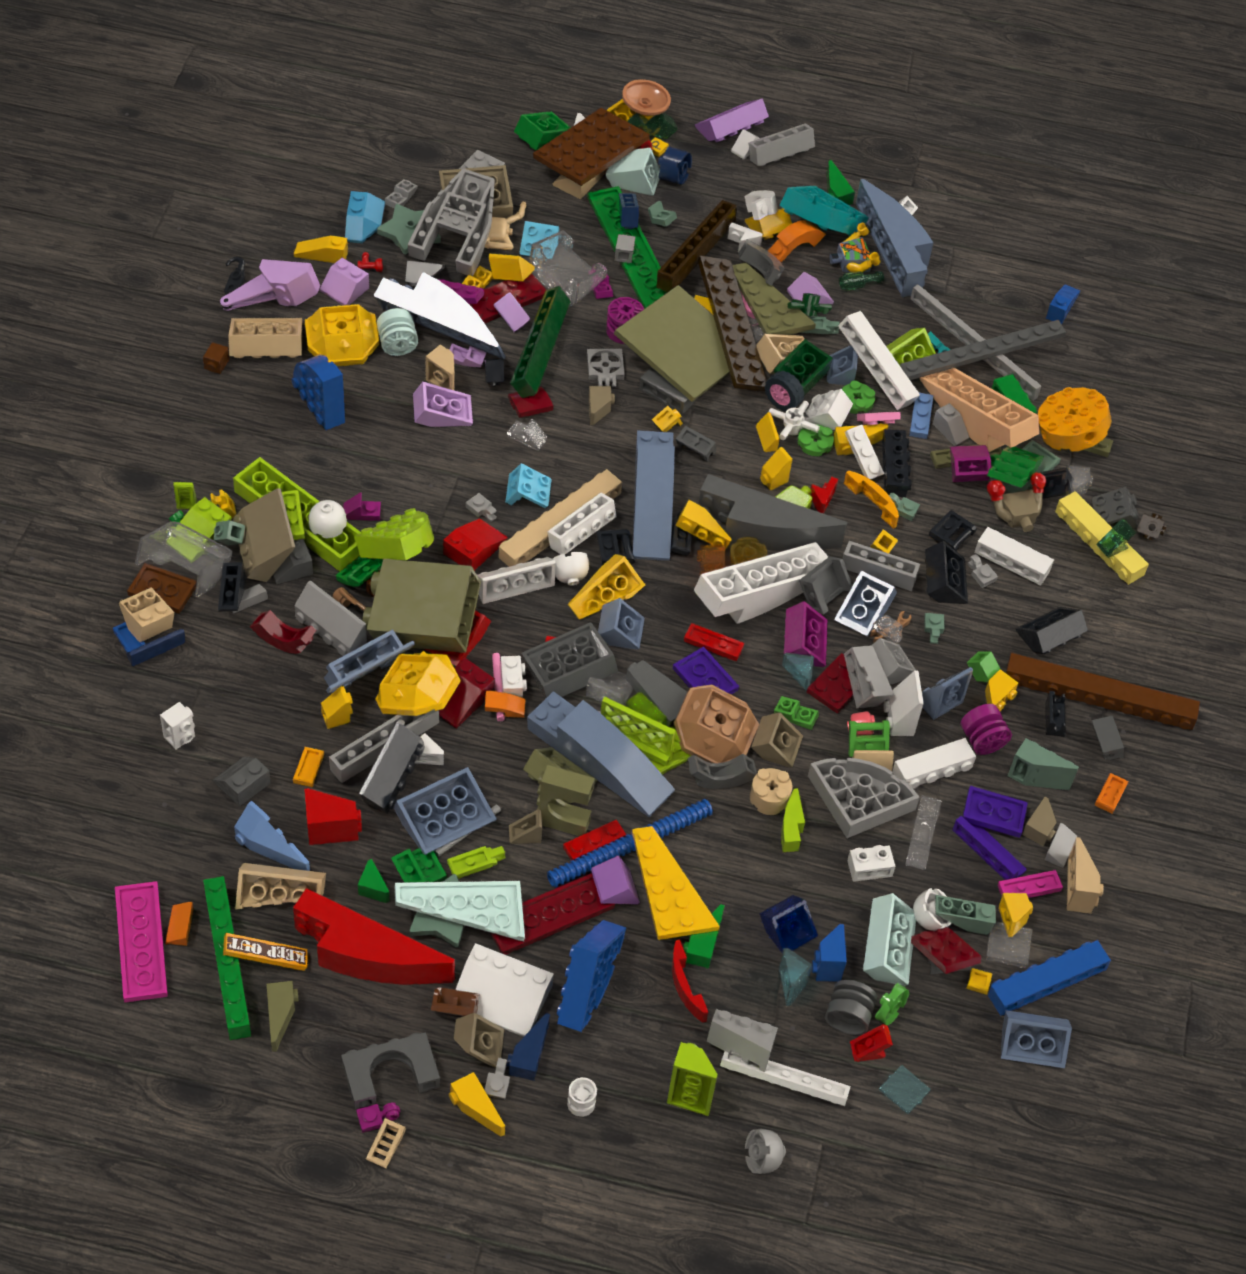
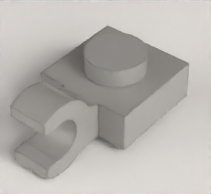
M480 493L465 502L466 508L477 517L484 515L490 522L497 518L494 515L496 509L492 507V503Z
M977 554L970 557L971 561L968 562V565L973 569L971 575L981 588L997 581V574L988 564L982 565L981 559Z
M498 1058L495 1074L488 1073L485 1092L489 1097L506 1099L510 1077L504 1076L507 1064L506 1059Z

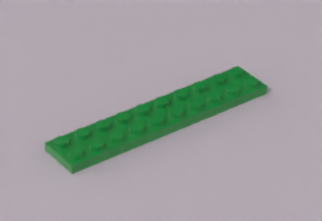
M620 187L589 192L587 198L614 252L616 250L618 234L635 237L632 263H620L640 303L645 309L668 293L656 288L657 271L661 267L639 224L634 229L621 227L619 193H622Z

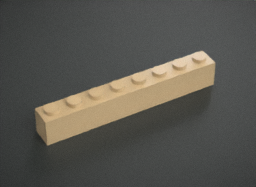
M607 469L602 473H598L590 482L584 483L580 489L570 493L566 499L558 502L551 510L544 512L537 520L531 521L526 528L517 531L512 538L502 542L499 546V559L509 567L528 562L550 546L547 531L600 493L614 499L621 494L622 481Z

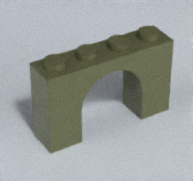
M547 765L545 772L540 773L538 784L540 785L537 791L539 795L537 810H541L542 826L577 836L586 834L591 821V810L567 804L560 799L588 806L594 789L595 778Z

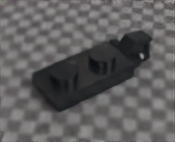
M681 508L672 523L670 551L688 556L691 550L692 534L676 526L683 510Z

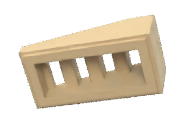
M385 1118L366 1160L386 1169L406 1128ZM387 1129L397 1132L396 1136L387 1133ZM383 1136L393 1140V1143L390 1144L383 1141ZM379 1144L387 1148H390L389 1151L386 1152L382 1149H379ZM377 1152L386 1156L385 1160L373 1156L374 1153Z

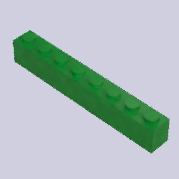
M221 876L203 880L229 1039L235 1040L251 1037L239 960L237 957L223 955L225 934H234L225 878Z

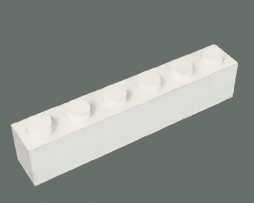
M859 311L846 316L838 327L897 410L911 405L920 394L863 313Z

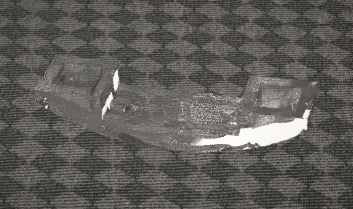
M922 795L909 845L906 866L921 870L926 869L942 800Z

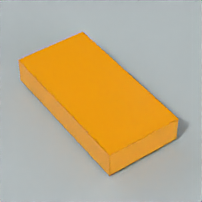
M304 747L293 777V783L313 787L324 757V751Z

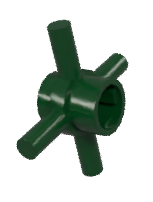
M803 293L802 301L793 299L788 303V308L801 309L807 316H817L818 312L827 314L831 311L832 305L819 303L820 295Z

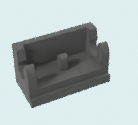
M687 426L676 437L677 445L681 447L683 444L701 454L707 462L710 459V454L714 456L716 453V442Z
M1113 715L1092 720V726L1097 735L1102 754L1105 755L1104 759L1124 758V746Z

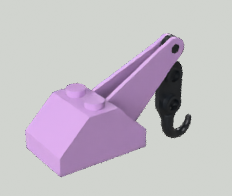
M232 257L227 261L226 266H229L232 262H239V265L230 274L224 289L225 296L221 298L220 303L226 311L274 299L280 305L297 306L316 295L320 284L311 263L262 259L259 266L262 274L243 285L246 277V263L241 257Z

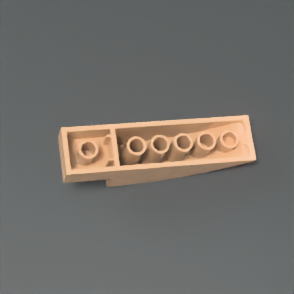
M956 368L920 377V381L929 393L933 395L938 405L943 407L950 403L962 415L969 437L979 445H986L989 452L1003 445L1009 447L1017 446L1039 434L1037 414Z

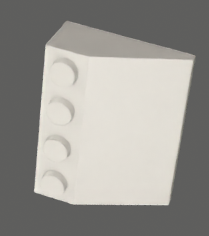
M475 943L455 990L480 994L478 1015L507 1031L524 1037L533 1028L553 986V973Z

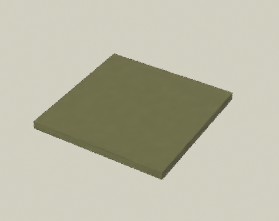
M679 285L614 332L621 341L692 402L730 374L713 314Z

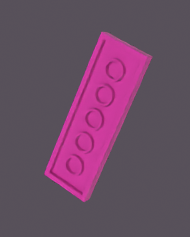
M155 881L115 887L124 1003L168 997L158 883Z

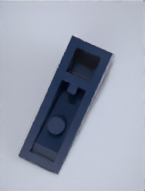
M619 193L621 227L634 229V227H638L639 205L636 194Z
M546 1013L518 1042L513 1054L509 1053L506 1064L507 1067H510L509 1075L535 1081L550 1023V1014Z

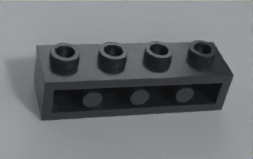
M884 429L882 438L884 491L888 495L894 493L898 497H906L907 491L911 490L912 484L911 479H908L911 473V466L908 465L910 452L907 451L909 448V438H906V430Z

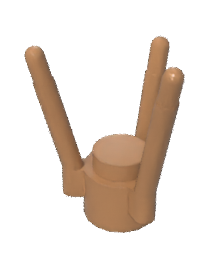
M343 587L338 588L333 593V598L344 607H348L352 603L363 611L366 608Z

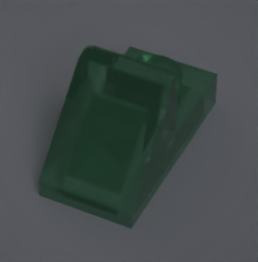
M1122 518L1096 545L1109 558L1128 549L1129 547L1126 543L1137 532Z

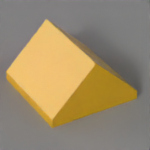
M489 254L493 279L524 281L535 269V266L520 256Z

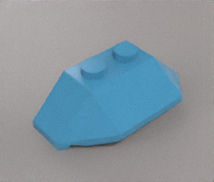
M351 191L346 216L345 238H347V242L363 243L366 238L372 236L377 231V228L382 224L385 201L371 193Z

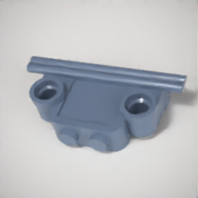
M392 629L331 662L326 667L328 673L324 677L329 686L326 690L327 693H333L341 686H344L346 690L352 685V682L374 671L379 666L381 669L390 666L399 654L412 648L415 645L414 642L411 641L403 646Z

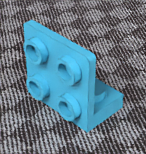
M525 221L520 255L553 260L556 240L559 238L560 233L559 226Z
M521 463L509 474L505 502L512 505L524 497L544 508L548 507L551 478Z

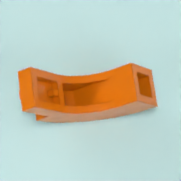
M808 220L797 221L777 235L779 239L768 252L782 262L800 244L810 243L815 247L826 234L813 222Z

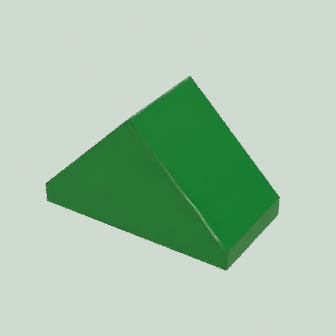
M370 859L359 880L358 895L388 903L390 902L389 890L373 860Z

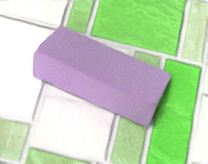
M510 292L494 304V307L513 332L518 331L529 323L530 317Z

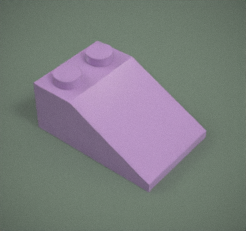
M422 382L413 393L415 423L430 427L471 426L473 424L471 395Z

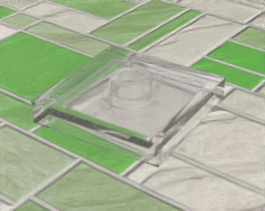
M996 921V924L989 932L986 960L1027 968L1032 929L1022 927L1013 937H1008L1004 923Z

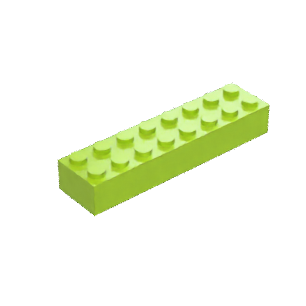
M261 457L233 477L235 493L249 503L256 501L277 488L281 489V492L298 490L305 535L304 542L309 549L338 571L343 570L360 556L355 536L361 532L347 522L343 532L336 537L323 538L322 535H315L309 527V513L312 507L320 501Z

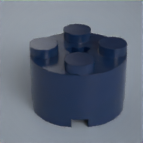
M667 147L664 156H660L658 161L660 166L659 179L684 184L689 176L687 169L692 166L691 153Z

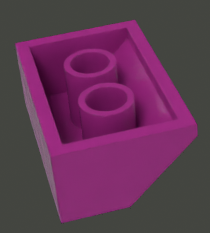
M805 601L786 609L784 656L796 665L825 667L827 619Z

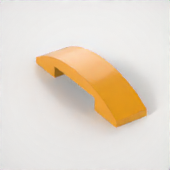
M847 471L844 485L855 495L860 492L865 494L882 510L881 518L893 529L896 528L899 514L890 496L869 478L856 472Z

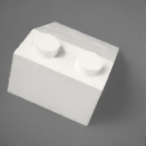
M913 671L893 689L894 695L887 699V701H884V712L888 714L886 720H889L891 736H914L923 707L918 671Z

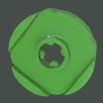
M854 380L842 388L853 403L849 411L850 413L858 414V411L866 413L873 408L875 391L867 385Z
M818 425L820 426L818 433L802 428L798 435V445L802 447L804 453L811 456H822V453L830 452L834 443L831 428Z
M896 983L891 993H885L881 998L880 1004L882 1007L876 1013L875 1019L885 1025H890L899 1015L897 1011L900 1006H905L909 997V990Z

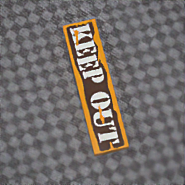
M226 933L224 936L223 955L305 971L307 968V949Z

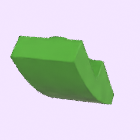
M781 696L774 709V713L780 712L789 722L812 730L819 716L818 710L800 706V701Z

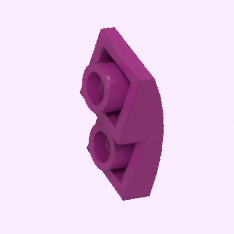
M595 269L594 271H589V279L596 299L613 297V290L609 284V276L606 270Z

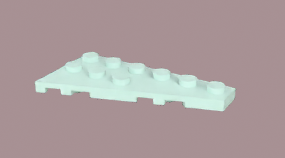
M520 881L395 883V906L516 940L524 941L525 939Z

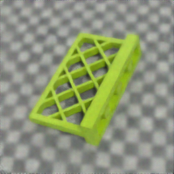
M604 697L601 705V714L630 739L646 757L666 766L675 752L676 747L673 745L676 730Z

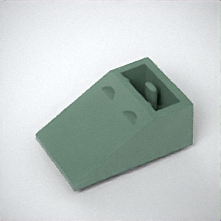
M1026 738L1014 756L1008 776L1025 786L1070 790L1079 767Z

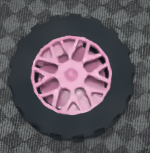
M778 371L765 383L764 389L768 396L767 398L776 408L782 411L797 407L804 399L802 385L789 372Z

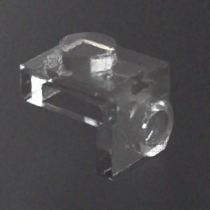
M887 614L873 623V629L884 636L886 640L896 644L901 641L903 625Z

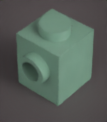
M231 520L216 522L214 541L226 545L242 544L245 525Z

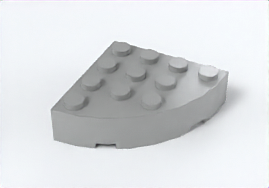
M831 758L810 764L808 777L846 838L915 811L920 798L906 781L894 776L893 772L870 761L857 758H847V760Z

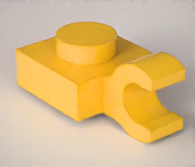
M219 490V496H214L211 493L212 503L219 504L220 509L234 518L236 515L235 502L223 490Z

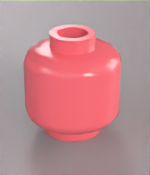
M868 711L855 713L850 717L851 721H856V723L875 722L874 715H871ZM874 730L857 731L856 735H873Z

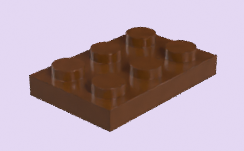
M144 563L127 590V594L131 597L152 587L174 612L180 614L196 589L197 581Z

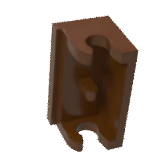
M437 987L434 991L431 1010L463 1016L472 1013L477 1014L480 994Z

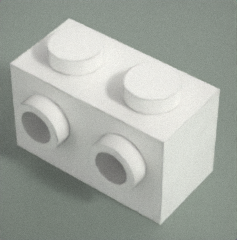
M501 656L502 692L523 698V691L527 690L526 679H522V675H525V663H521V656Z
M180 702L160 714L163 736L175 749L189 743L195 737L193 713L189 707H184Z
M877 845L873 848H855L850 850L847 861L853 882L893 876L895 863L890 845Z

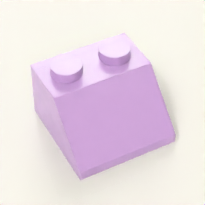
M341 258L330 267L320 287V291L343 306L350 305L369 289V274Z

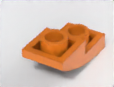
M486 691L485 711L505 712V717L524 718L525 699L508 693Z

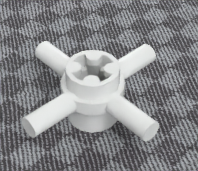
M803 401L799 408L788 409L786 413L770 408L769 412L771 415L782 419L785 428L779 435L781 440H785L788 435H798L802 428L818 433L820 426L805 421L803 413L809 406L807 401Z

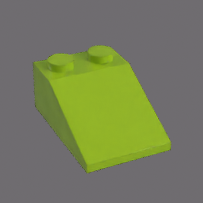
M204 497L190 508L165 543L193 564L219 543L214 541L216 522L232 521V517Z

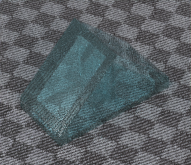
M785 653L782 666L807 691L812 679L814 656Z

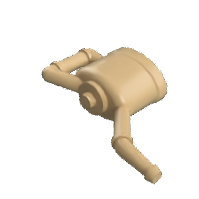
M526 202L520 204L519 212L506 219L492 217L491 229L484 248L501 249L504 251L513 249V244L509 238V235H512L513 232L510 224L522 220L525 215Z

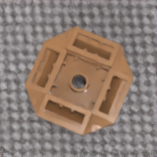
M714 685L690 688L674 721L676 732L680 739L681 750L691 756L696 755L709 763H723L741 754L747 755L759 726L758 721L746 702Z

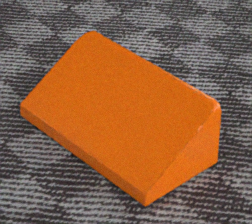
M193 902L173 905L166 944L187 946L194 911Z

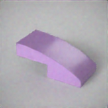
M452 344L450 347V351L454 354L455 364L481 367L486 352L472 346L469 347V350Z

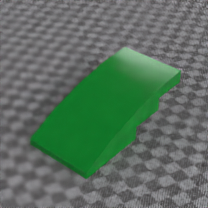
M1008 446L1002 450L1000 457L995 460L994 466L989 469L987 476L1022 488L1030 480L1031 475L1036 472L1044 456L1015 446Z

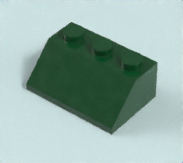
M804 339L774 369V373L785 371L794 375L802 385L805 396L829 371L833 358Z

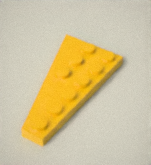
M653 826L632 829V836L657 939L661 940L719 931L720 926Z

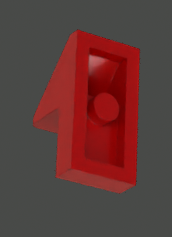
M831 477L828 483L825 482L823 488L811 485L812 493L810 496L813 498L812 502L818 512L824 514L837 488V478Z
M884 1024L850 1041L854 1061L856 1062L885 1058L884 1050L893 1046L889 1028Z

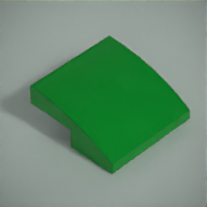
M358 556L336 574V579L349 586H361L372 577L374 572H378L381 569L383 559L362 558Z
M420 848L412 852L408 849L391 857L404 883L442 882L447 879V875L434 851L424 855Z

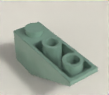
M940 895L935 896V914L968 932L988 935L996 924L995 905Z

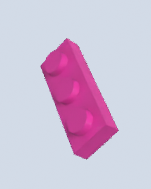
M1056 870L999 881L997 885L1001 896L1003 893H1027L1028 898L1060 892L1063 888Z

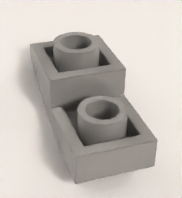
M403 179L395 185L394 192L385 198V204L394 209L396 204L404 206L413 196L418 186Z

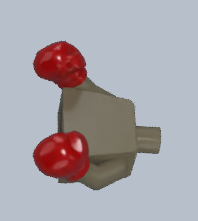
M1038 472L1033 473L1030 477V483L1033 488L1031 490L1004 494L1006 489L1001 481L992 480L987 484V491L994 502L996 515L1007 522L1012 528L1021 526L1024 532H1029L1034 528L1033 524L1041 512L1042 493L1046 484L1045 476Z

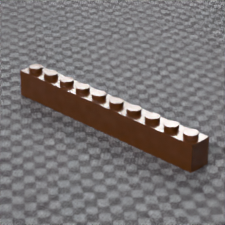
M1011 653L1005 673L1017 681L1019 686L1027 687L1031 690H1038L1048 694L1049 691H1055V695L1061 696L1065 694V698L1085 702L1089 705L1112 709L1124 714L1135 715L1182 729L1193 730L1198 718L1200 701L1015 653Z

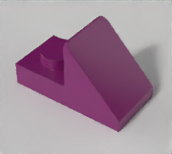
M362 492L343 504L347 520L380 521L381 502L362 501Z

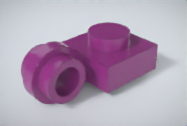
M394 1102L384 1105V1110L381 1112L378 1104L357 1109V1117L362 1133L381 1128L382 1119L384 1118L391 1121L399 1118V1106Z

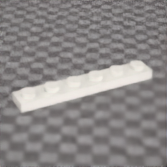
M726 1051L724 1052L720 1064L721 1067L831 1101L835 1104L843 1106L846 1104L850 1090L848 1085L769 1060L766 1070L763 1072L759 1070L760 1066L750 1060L746 1063L741 1060L742 1056L733 1051L730 1054Z

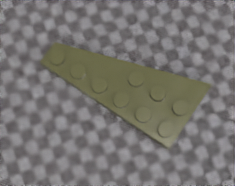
M747 263L732 265L739 289L764 334L789 335L815 329L816 323L800 309H789L788 303L791 301L775 287L767 284L765 279Z

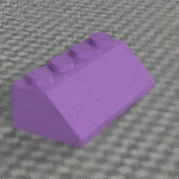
M761 98L746 102L695 124V127L708 141L715 140V142L724 140L726 135L730 137L738 134L737 130H747L751 128V124L758 125L763 123V119L769 116L764 101Z

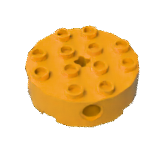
M1067 387L1063 391L1056 392L1048 396L1038 410L1039 429L1043 441L1056 450H1061L1062 448L1070 449V451H1081L1093 447L1106 437L1112 422L1109 405L1105 396L1095 389L1084 387Z

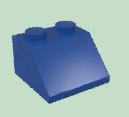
M839 924L820 942L818 950L814 952L812 973H815L816 981H841L847 962L844 924Z

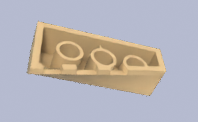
M243 863L239 869L235 909L252 906L261 907L262 905L269 904L279 905L287 902L295 903L306 888L323 896L326 873Z

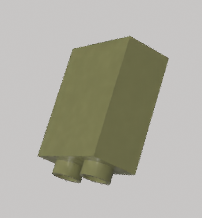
M383 559L381 571L374 572L372 575L371 592L375 595L372 607L365 608L362 621L366 623V630L374 639L393 629L403 646L413 641L415 645L412 648L466 653L481 581L472 566Z

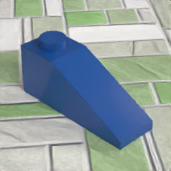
M1065 284L1050 303L1046 319L1051 321L1059 320L1062 324L1080 294V290Z

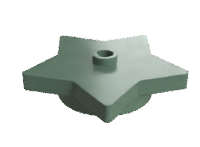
M396 204L393 218L379 226L377 234L392 239L394 244L400 247L403 254H407L409 240L424 210L413 211ZM439 234L437 235L434 243L441 242V236Z
M453 874L443 882L459 881L456 874ZM416 912L410 928V936L431 935L436 938H442L451 945L458 947L466 925Z

